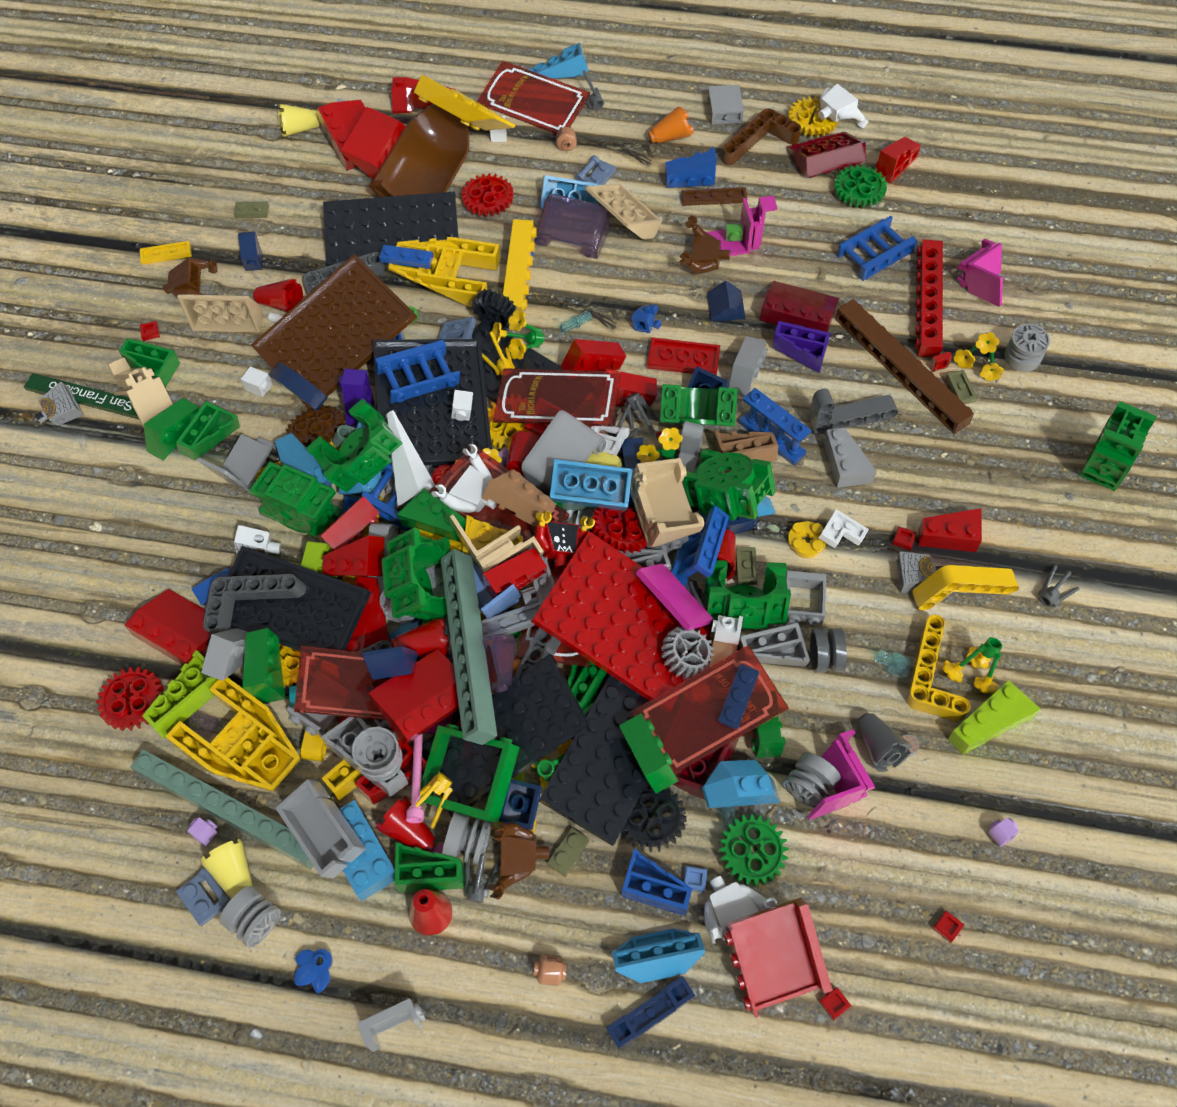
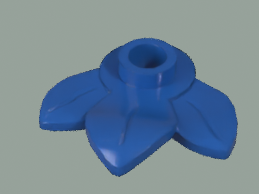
M309 949L303 950L294 958L300 966L295 973V985L304 986L312 983L315 991L321 993L330 981L329 968L333 962L332 955L326 949H318L315 952ZM320 956L323 958V963L321 965H319L318 958Z

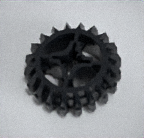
M484 289L479 291L474 297L471 308L473 314L481 322H488L493 326L495 322L501 323V329L505 330L506 328L509 329V318L513 315L517 306L513 304L514 301L509 300V297L504 296L503 293H498L497 290Z

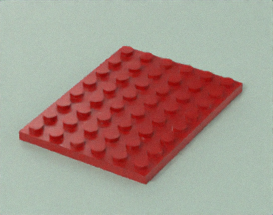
M589 531L531 622L656 704L683 689L688 678L683 680L682 675L676 677L674 670L669 672L670 666L664 665L666 659L661 658L664 652L660 650L663 646V639L674 628H680L682 625L636 575V572L644 567ZM713 622L695 628L694 631L700 629V634H706L705 639L709 640ZM680 694L658 707L669 713Z

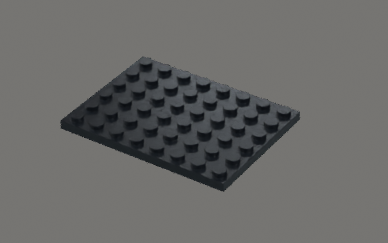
M480 339L373 340L374 369L375 358L444 340L446 352L443 357L450 372H460L459 384L454 387L443 388L406 399L403 402L391 404L390 390L393 389L385 373L377 375L375 371L377 411L383 415L384 421L388 425L386 414L394 410L424 466L455 465V461L459 459L470 461V456L463 453L464 448L469 453L471 452L469 444L477 447L478 455L482 454V450L485 448L492 450ZM437 359L426 361L434 378L444 375ZM420 364L410 366L417 383L427 380ZM400 368L392 371L399 387L410 385L403 369ZM455 390L473 392L469 421L451 418Z

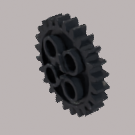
M645 785L621 831V835H626V842L633 840V847L640 844L641 851L645 847H649V852H652L653 847H656L661 852L662 845L669 849V842L676 844V837H682L680 830L686 829L684 823L687 822V816H685L686 808L682 807L683 801L678 800L677 793L671 796L670 788L666 792L662 790L656 794L652 787L648 789ZM647 802L653 803L652 806H645L644 804ZM665 812L672 814L669 817L662 816ZM634 819L642 820L640 823L632 822ZM653 829L660 830L657 834H653L650 831Z

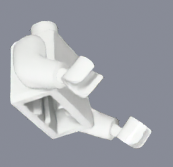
M836 84L833 88L828 87L823 91L820 97L821 107L818 112L822 120L829 117L834 122H837L841 119L853 118L857 120V124L861 128L868 124L869 121L865 119L864 115L857 108L858 99L839 84Z
M469 444L471 452L469 453L464 448L463 453L470 456L469 459L472 466L468 467L449 493L446 492V488L443 485H435L439 493L433 491L431 494L433 497H440V500L446 506L459 512H480L485 505L494 509L498 503L490 499L488 501L482 499L486 487L493 477L477 454V447Z
M721 876L711 880L710 884L715 893L711 894L705 903L704 920L712 944H715V939L717 938L725 940L724 932H726V927L724 923L759 912V910L777 906L776 899H767L748 886L738 884L737 882L726 886Z

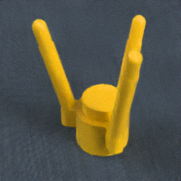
M491 331L490 336L500 356V359L497 361V367L483 353L482 358L495 370L497 375L508 376L513 373L515 368L508 347L505 348L506 359Z
M440 772L420 790L421 798L415 803V807H419L433 791L438 795L444 793L430 827L432 829L435 827L443 808L441 806L443 802L447 800L448 795L453 790L449 787L453 782Z

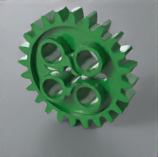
M856 164V168L850 165L849 169L844 167V171L840 170L839 174L836 175L833 186L834 191H836L835 195L839 196V200L844 199V204L849 202L850 207L855 204L856 208L859 205L864 208L865 205L871 207L872 204L877 205V202L882 201L887 191V182L885 177H881V172L876 173L877 169L871 170V166L865 168L864 164L862 167Z
M753 814L748 816V820L745 815H742L740 822L735 818L732 821L733 825L728 824L726 826L729 832L723 831L721 833L725 839L718 841L719 844L723 845L722 848L718 849V852L724 853V856L719 861H726L727 863L723 869L730 868L729 877L736 874V882L741 881L743 878L744 885L746 886L749 885L750 881H752L753 887L758 886L759 881L763 886L767 884L766 878L770 882L774 881L773 874L778 877L781 875L779 869L786 867L781 861L788 860V857L783 855V853L788 851L789 848L782 845L787 839H780L779 837L783 831L776 832L777 824L770 826L769 818L763 822L762 815H759L756 820ZM749 829L755 831V840L748 836ZM734 845H739L742 848L741 856L734 852ZM765 845H769L772 848V855L765 853ZM753 846L756 848L754 854L750 852ZM751 860L757 862L759 866L758 871L751 869Z

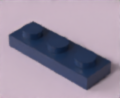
M742 664L739 665L718 719L719 724L738 731L760 671Z

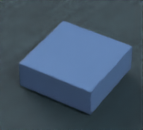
M686 866L684 883L690 886L694 892L705 893L708 870Z

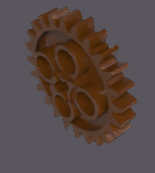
M323 405L317 411L308 409V412L302 411L301 416L296 415V419L291 420L292 424H288L286 431L287 435L292 433L304 446L308 447L319 436L331 443L330 439L333 438L338 427L346 425L340 409L337 410L336 407L331 408L330 405L325 408Z

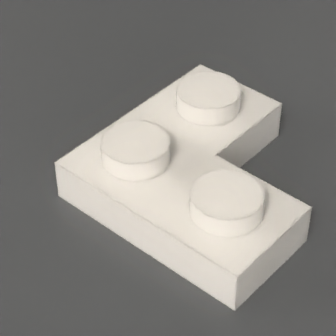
M836 509L819 539L836 548L842 536L859 546L869 529Z

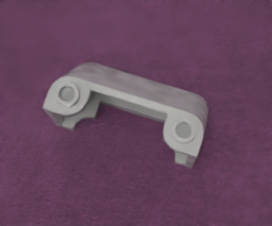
M561 410L556 414L522 464V472L527 481L550 495L554 459L585 463L592 453L598 455L604 451L606 447L605 438L568 412Z

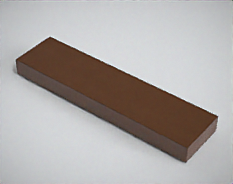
M746 187L681 190L682 206L742 203L743 198L747 199Z

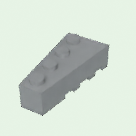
M354 713L321 736L326 747L360 772L352 756V745L355 738L362 731L368 729V726L359 714ZM381 755L380 757L376 756L375 759H376V760H377L378 758L382 759L383 756H382V755ZM401 770L394 777L386 781L375 782L370 780L390 797L408 784Z

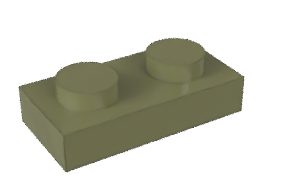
M268 201L236 202L234 216L235 218H268L269 203Z
M960 370L947 373L946 379L953 394L957 395L964 404L976 402L977 396L965 371Z
M736 547L737 584L757 585L756 547Z
M571 828L547 865L566 877L590 840Z

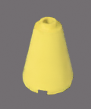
M278 104V107L281 108V110H278L279 128H283L282 137L318 128L321 124L318 118V111Z
M237 839L236 844L233 841H229L210 851L209 858L205 859L203 856L200 859L202 865L230 899L242 889L248 886L253 887L241 839Z

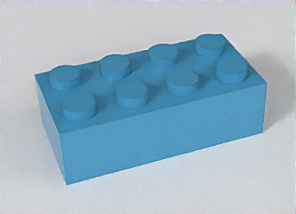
M554 459L550 499L553 502L626 511L629 502L632 469Z
M354 800L339 810L366 850L353 862L346 861L348 866L343 872L357 897L362 902L394 882L395 869Z

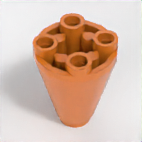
M678 106L648 131L651 142L662 143L690 137L694 130L686 120L689 118L686 110Z

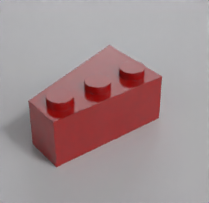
M905 136L880 150L879 159L875 165L876 173L881 172V177H885V181L891 184L918 158L921 145Z
M574 339L561 364V368L564 373L601 374L604 373L605 369L620 370L627 356L619 342ZM566 376V377H567L568 380H572V379L581 378V377H586V376Z
M605 369L603 373L604 375H610V378H614L610 406H625L624 403L627 402L626 397L636 392L643 396L649 406L653 404L657 397L656 378ZM601 377L595 388V406H607L611 382L607 380V377Z
M362 496L345 510L337 520L333 521L324 532L319 533L316 537L322 543H327L335 551L348 545V542L353 538L355 540L364 533L362 530L367 525L370 527L371 523H375L378 520L376 516L379 512Z
M982 508L923 518L918 529V546L977 552L982 542Z
M368 535L323 555L322 574L327 576L383 577L382 558H384L385 537Z
M535 548L525 549L518 556L483 573V585L494 599L513 584L517 590H520L547 573V565Z
M399 739L397 742L402 752L400 770L408 782L401 789L403 790L412 785L413 749L408 744L404 746ZM423 758L421 763V779L427 765V761ZM364 776L355 783L358 791L373 805L390 797Z

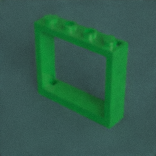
M447 724V727L438 725L422 778L421 789L440 772L450 736L463 739V733L458 731V726ZM503 737L500 738V741L493 738L485 743V745L502 749L485 810L450 800H445L441 808L499 823L520 747L512 745V740ZM433 791L424 800V803L439 807L442 798L433 796Z

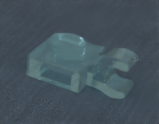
M880 649L875 662L888 666L886 672L906 679L913 659L894 652L891 656L887 651Z

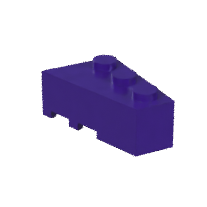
M779 321L772 348L820 373L830 333Z
M344 369L343 376L340 377V387H342L347 426L356 428L359 421L349 413V410L362 398L372 407L375 406V400L367 371Z

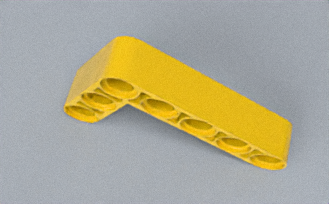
M947 565L934 572L914 588L912 593L918 609L925 611L937 605L952 592L1011 594L1020 587L1012 569Z
M934 614L928 617L922 630L907 695V704L915 710L953 721H962L970 710V702L962 696L931 688L945 627L944 619ZM930 625L936 626L937 629L932 628ZM926 642L932 643L933 646L928 645ZM922 659L929 661L930 664L924 663ZM918 677H922L926 681H921ZM914 695H919L922 699L919 700ZM934 701L941 702L942 706L937 705ZM955 706L960 707L962 712L956 710Z

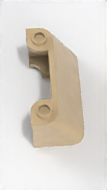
M681 458L639 463L632 473L630 493L649 547H657L698 533L704 527L703 517L697 512L692 513L684 491L682 481L687 471L686 467L682 464Z

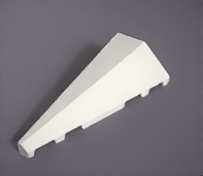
M394 410L386 414L388 426L403 443L391 454L392 470L395 478L394 487L397 494L396 504L397 507L408 504L424 488L432 493L436 487Z

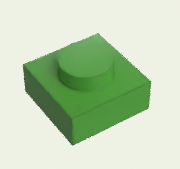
M727 224L726 241H743V224Z

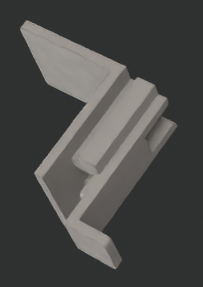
M241 434L221 468L201 458H198L197 461L225 481L249 492L256 482L255 476L259 469L264 468L267 464L265 460L272 449L277 451L274 443L258 437L257 441Z

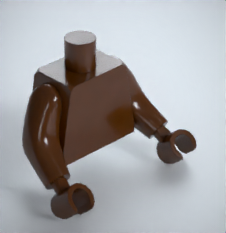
M691 215L688 217L685 226L687 228L692 227L695 235L692 254L690 256L688 252H683L680 255V258H682L680 264H686L696 274L717 270L720 266V260H730L731 251L722 250L721 241L706 233L697 224V218Z
M187 258L169 271L168 283L163 285L164 291L167 294L172 293L176 298H178V295H204L200 293L201 269L208 268L210 273H217L216 261L210 260L206 263L205 260Z
M506 822L500 825L492 824L491 826L495 829V832L489 836L497 841L501 840V877L496 884L488 885V889L494 891L490 895L491 898L500 899L503 896L504 890L525 879L535 871L536 859H549V846H536V835L533 831L522 828L515 822Z

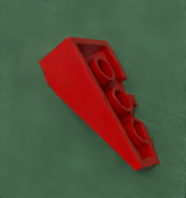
M410 77L392 78L393 113H411L413 109L422 108L424 110L427 106L434 105L430 101L426 103L418 99L419 95L414 93L419 81L418 79Z
M357 576L355 586L367 589L372 593L344 655H352L382 640L390 641L385 614L380 605L381 593L378 578Z

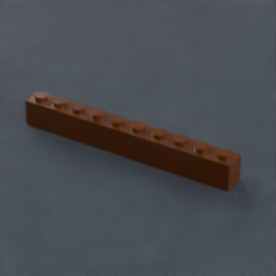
M852 299L837 309L835 320L953 434H956L971 423L974 416L971 408L966 406L957 395L953 394L944 383L936 378L933 372L929 371L920 360L916 359L861 304Z

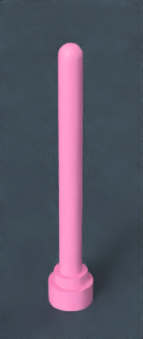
M423 734L414 739L411 806L406 811V821L410 823L424 821L422 807L420 805L415 807V803L420 799Z

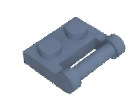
M592 155L583 170L575 175V179L577 181L605 185L616 172V166L599 160L596 155ZM593 166L597 167L588 178L585 177Z
M472 316L444 322L438 339H472L476 320Z
M205 868L176 891L201 927L223 911L231 900ZM204 881L208 883L218 897L219 901L217 904L212 902L200 885Z

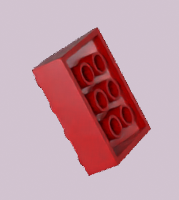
M361 99L331 102L317 108L318 118L346 171L358 166L339 152L365 109Z
M366 107L339 152L374 179L406 126L397 119Z
M167 589L139 608L124 625L132 636L182 666L192 660V655L196 650L203 657L206 656L212 635L203 627L206 610L170 589Z
M438 649L416 662L412 674L395 676L368 693L404 746L459 710L454 665Z

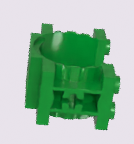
M663 384L660 422L684 424L687 421L700 425L735 426L738 388L719 387L718 389H703Z
M363 398L349 410V413L365 427L352 432L344 440L340 450L321 436L306 448L308 453L315 457L323 469L325 478L346 493L358 482L363 485L367 484L392 462L389 455L403 444L384 421L383 415Z
M1119 401L1095 441L1079 476L1115 491L1142 451L1148 431L1154 424L1157 416Z
M704 449L700 453L702 462L693 473L687 472L683 480L689 505L700 508L701 514L705 515L709 514L710 508L717 506L729 515L728 520L734 521L737 516L755 520L758 516L757 506L766 495L773 496L776 493L771 462L759 459L751 460L748 456L741 453H720ZM724 470H731L727 474H725Z
M269 462L249 490L252 496L262 499V506L258 510L261 515L278 521L296 532L307 533L308 536L318 539L316 536L324 532L333 521L340 517L342 511L341 508L331 503L336 494L335 489L321 484L317 478L285 464L281 467Z
M412 528L387 542L388 556L382 558L384 597L391 598L393 618L399 619L407 615L423 619L424 624L433 619H445L448 617L445 595L442 597L432 596V584L426 569L440 563L441 558L451 551L449 538L442 537L436 541L420 536V530Z
M716 561L712 575L705 577L704 584L707 612L714 620H718L719 615L738 619L739 616H743L741 628L767 629V624H786L791 591L787 588L786 563L766 562L763 588L761 590L750 585H733L726 588L727 561Z

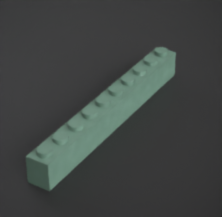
M453 549L441 558L462 733L464 740L483 745L497 737L473 561L472 556Z
M145 750L141 751L130 766L138 776L310 870L312 869L313 864L290 829Z

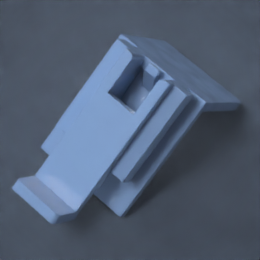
M476 563L473 564L479 608L488 619L502 614L503 611L508 610V607H514L519 602L521 595L514 584L493 599L483 585V573Z

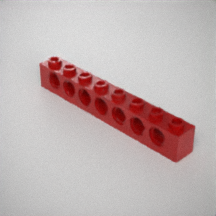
M922 239L921 246H918L916 256H919L916 263V269H919L916 275V282H919L916 287L918 298L916 299L915 307L918 308V311L916 312L915 321L918 322V325H916L915 335H918V338L915 341V349H918V356L933 358L940 355L943 348V241Z

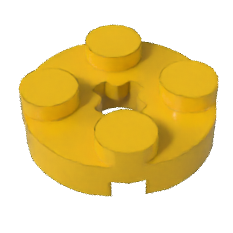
M808 521L795 523L788 535L789 548L793 549L796 555L802 558L818 556L826 546V542L819 539L823 526L819 523ZM809 537L812 540H810L809 543H806V540L802 538Z

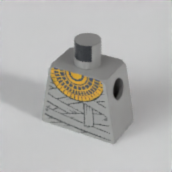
M60 382L39 399L43 410L36 413L35 417L40 423L49 419L55 425H61L84 414L70 388Z
M899 552L896 559L900 593L912 592L914 588L943 566H933L930 555Z

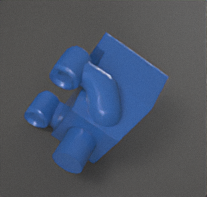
M644 305L634 312L631 317L634 331L650 333L651 327L655 329L661 327L662 323L660 320L654 322L655 314L658 311L657 305Z

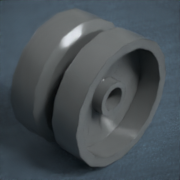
M841 627L829 628L828 633L823 628L811 629L810 657L814 673L827 672L829 667L832 672L845 671L847 648L844 631Z

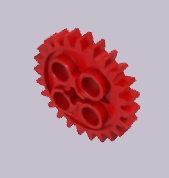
M490 173L487 176L482 174V177L476 175V179L470 178V182H466V186H463V191H461L462 203H464V207H467L468 211L472 210L473 215L478 212L479 216L485 214V217H487L488 214H491L494 217V213L500 215V211L506 212L505 207L510 208V204H513V187L511 182L508 183V179L503 180L502 175L498 178L497 174L491 176Z
M598 507L594 511L592 518L595 520V524L592 527V533L612 547H615L618 551L622 549L625 554L629 550L633 554L634 550L640 552L641 548L645 549L647 545L637 512L634 511L635 507L627 508L626 511Z
M130 667L128 673L121 669V675L119 676L113 673L114 679L107 678L106 680L109 684L107 686L101 685L104 692L98 693L99 697L102 698L96 700V703L99 705L97 710L101 713L99 716L105 720L104 722L108 726L111 725L115 730L119 727L121 731H124L127 726L132 731L134 725L141 729L142 722L148 725L149 723L142 715L159 695L164 694L162 692L164 690V687L161 685L162 682L153 672L150 673L148 669L142 671L140 667L136 671Z

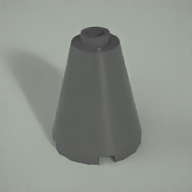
M866 713L859 718L858 728L877 771H889L887 767L893 765L895 768L910 756L909 748L912 749L910 743L873 713Z

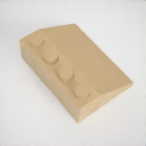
M623 185L586 186V191L641 239L655 238L662 220Z
M178 295V300L193 331L261 332L264 316L260 305L249 296Z

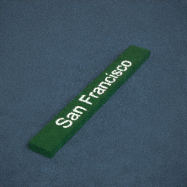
M34 373L31 374L24 385L27 391L45 395L58 383L62 382L70 388L78 404L139 419L128 397Z

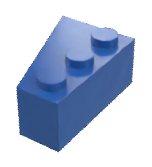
M715 147L709 148L710 151L701 154L697 152L692 157L685 158L684 156L665 162L666 187L715 185L717 164Z
M634 848L622 888V897L686 916L692 888L671 873H667L657 866L655 862L650 861Z

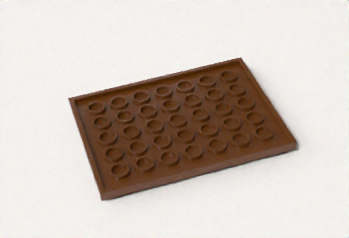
M354 254L253 342L251 346L272 369L278 362H281L301 375L328 397L340 387V377L343 376L344 369L359 370L374 356L373 340L394 339L417 316ZM304 403L309 409L314 410L309 405Z

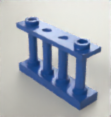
M892 216L881 219L877 224L839 244L837 257L840 258L848 254L860 266L858 277L862 281L913 253L915 250L917 239L913 236L907 240L902 239L890 227L893 219ZM886 232L898 245L890 247L879 235ZM873 239L886 252L877 254L866 242ZM860 246L872 260L865 262L853 250Z
M444 340L375 358V371L377 375L385 373L393 389L390 390L391 404L459 384L460 372L451 373L443 357L446 352ZM437 359L444 375L434 378L426 361ZM420 364L427 380L417 383L410 366ZM400 368L403 369L410 385L399 387L392 371Z
M754 388L743 397V401L751 406V408L739 420V424L749 432H773L778 443V454L794 466L806 455L807 451L799 443L812 430L757 388Z
M390 463L381 470L384 475L372 493L364 491L361 497L364 496L379 512V516L407 532L412 527H404L397 515L399 511L395 510L394 507L397 501L396 491L388 503H384L378 498L389 479L393 478L395 480L392 464Z
M717 506L710 508L702 530L689 535V541L682 544V547L677 550L670 572L684 587H686L689 576L698 571L705 577H709L713 573L729 519V515Z

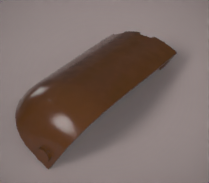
M435 104L426 108L407 124L369 187L379 197L447 192L469 151L470 139L467 125L460 122L461 118Z

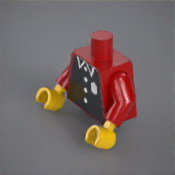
M545 511L544 514L543 512H538L536 519L539 523L536 527L535 539L544 551L543 556L555 559V568L564 569L567 566V560L572 558L587 535V528H592L595 520L590 518L589 523L586 525L588 517L583 516L580 519L582 527L579 528L577 524L550 521L552 518L550 512Z

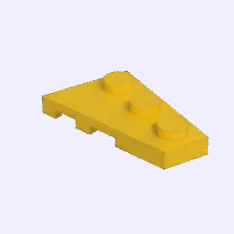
M467 515L465 533L477 551L508 532L505 529L496 528L489 523L475 520ZM520 535L512 541L514 546L522 541L524 543L523 536ZM463 545L462 552L467 555H470L465 546Z

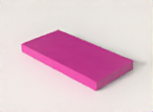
M663 563L640 568L636 572L641 581L686 631L711 624L714 620Z

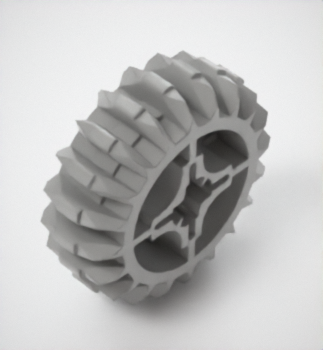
M683 626L674 628L663 639V646L660 649L664 652L661 658L666 659L664 665H669V672L674 670L676 677L682 675L683 680L688 677L690 680H694L696 677L701 678L709 671L711 656L714 655L711 653L714 647L710 646L712 640H706V634L701 635L700 629L686 631Z

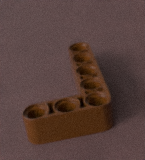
M771 108L764 109L723 146L722 162L726 165H733L767 133L776 136L790 145L797 144L800 139L801 126Z

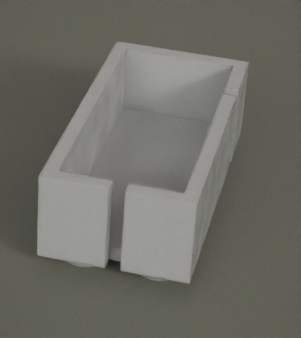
M307 779L279 804L276 810L319 875L334 879L348 866L346 861L353 862L366 848L333 800H329L330 796L322 784Z

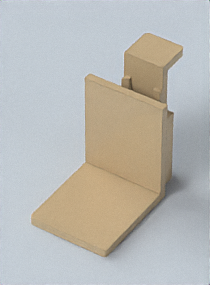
M125 358L108 364L114 378L118 379L115 380L118 387H123L115 391L114 394L128 396L143 428L144 423L173 405L160 377H151L154 375L151 368H130ZM132 375H135L137 382H135Z
M449 516L450 525L482 573L510 560L530 546L535 548L540 556L543 555L544 551L534 536L523 543L522 541L514 546L512 541L520 536L521 528L519 525L477 551L455 516Z

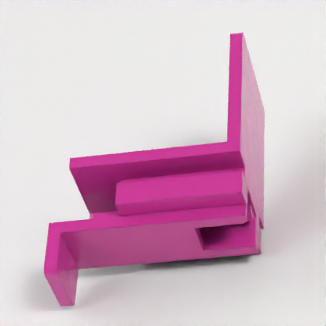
M774 196L759 197L758 206L755 208H749L747 199L743 198L740 224H743V241H726V229L706 233L719 239L722 250H730L731 256L749 254L751 248L752 250H758L762 242L766 212L777 210Z
M984 238L982 240V248L957 266L958 269L964 271L957 278L960 281V286L968 287V293L998 307L1002 305L1003 278L998 275L1001 273V243L996 244Z
M854 729L839 734L831 743L832 745L821 756L836 768L841 778L834 787L837 794L824 798L806 816L808 820L845 808L852 802H858L867 796V791L875 789L865 768L848 742L856 734Z

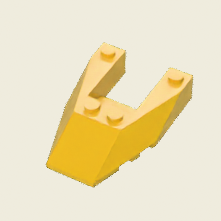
M423 74L415 88L414 93L419 95L418 99L426 103L428 101L461 118L460 122L467 126L470 125L476 130L480 128L484 130L515 128L516 126L454 89L450 90Z
M447 237L446 240L438 241L434 238L429 239L427 242H419V240L397 242L396 247L432 251L434 257L430 269L389 264L388 269L461 304L472 307L473 299L477 293L484 289L488 290L487 282L456 278L459 267L464 265L497 271L501 259L499 244L455 237Z
M228 677L223 681L218 679L209 690L216 700L236 715L213 741L208 743L181 721L165 737L180 752L209 772L273 792L301 758L266 705Z

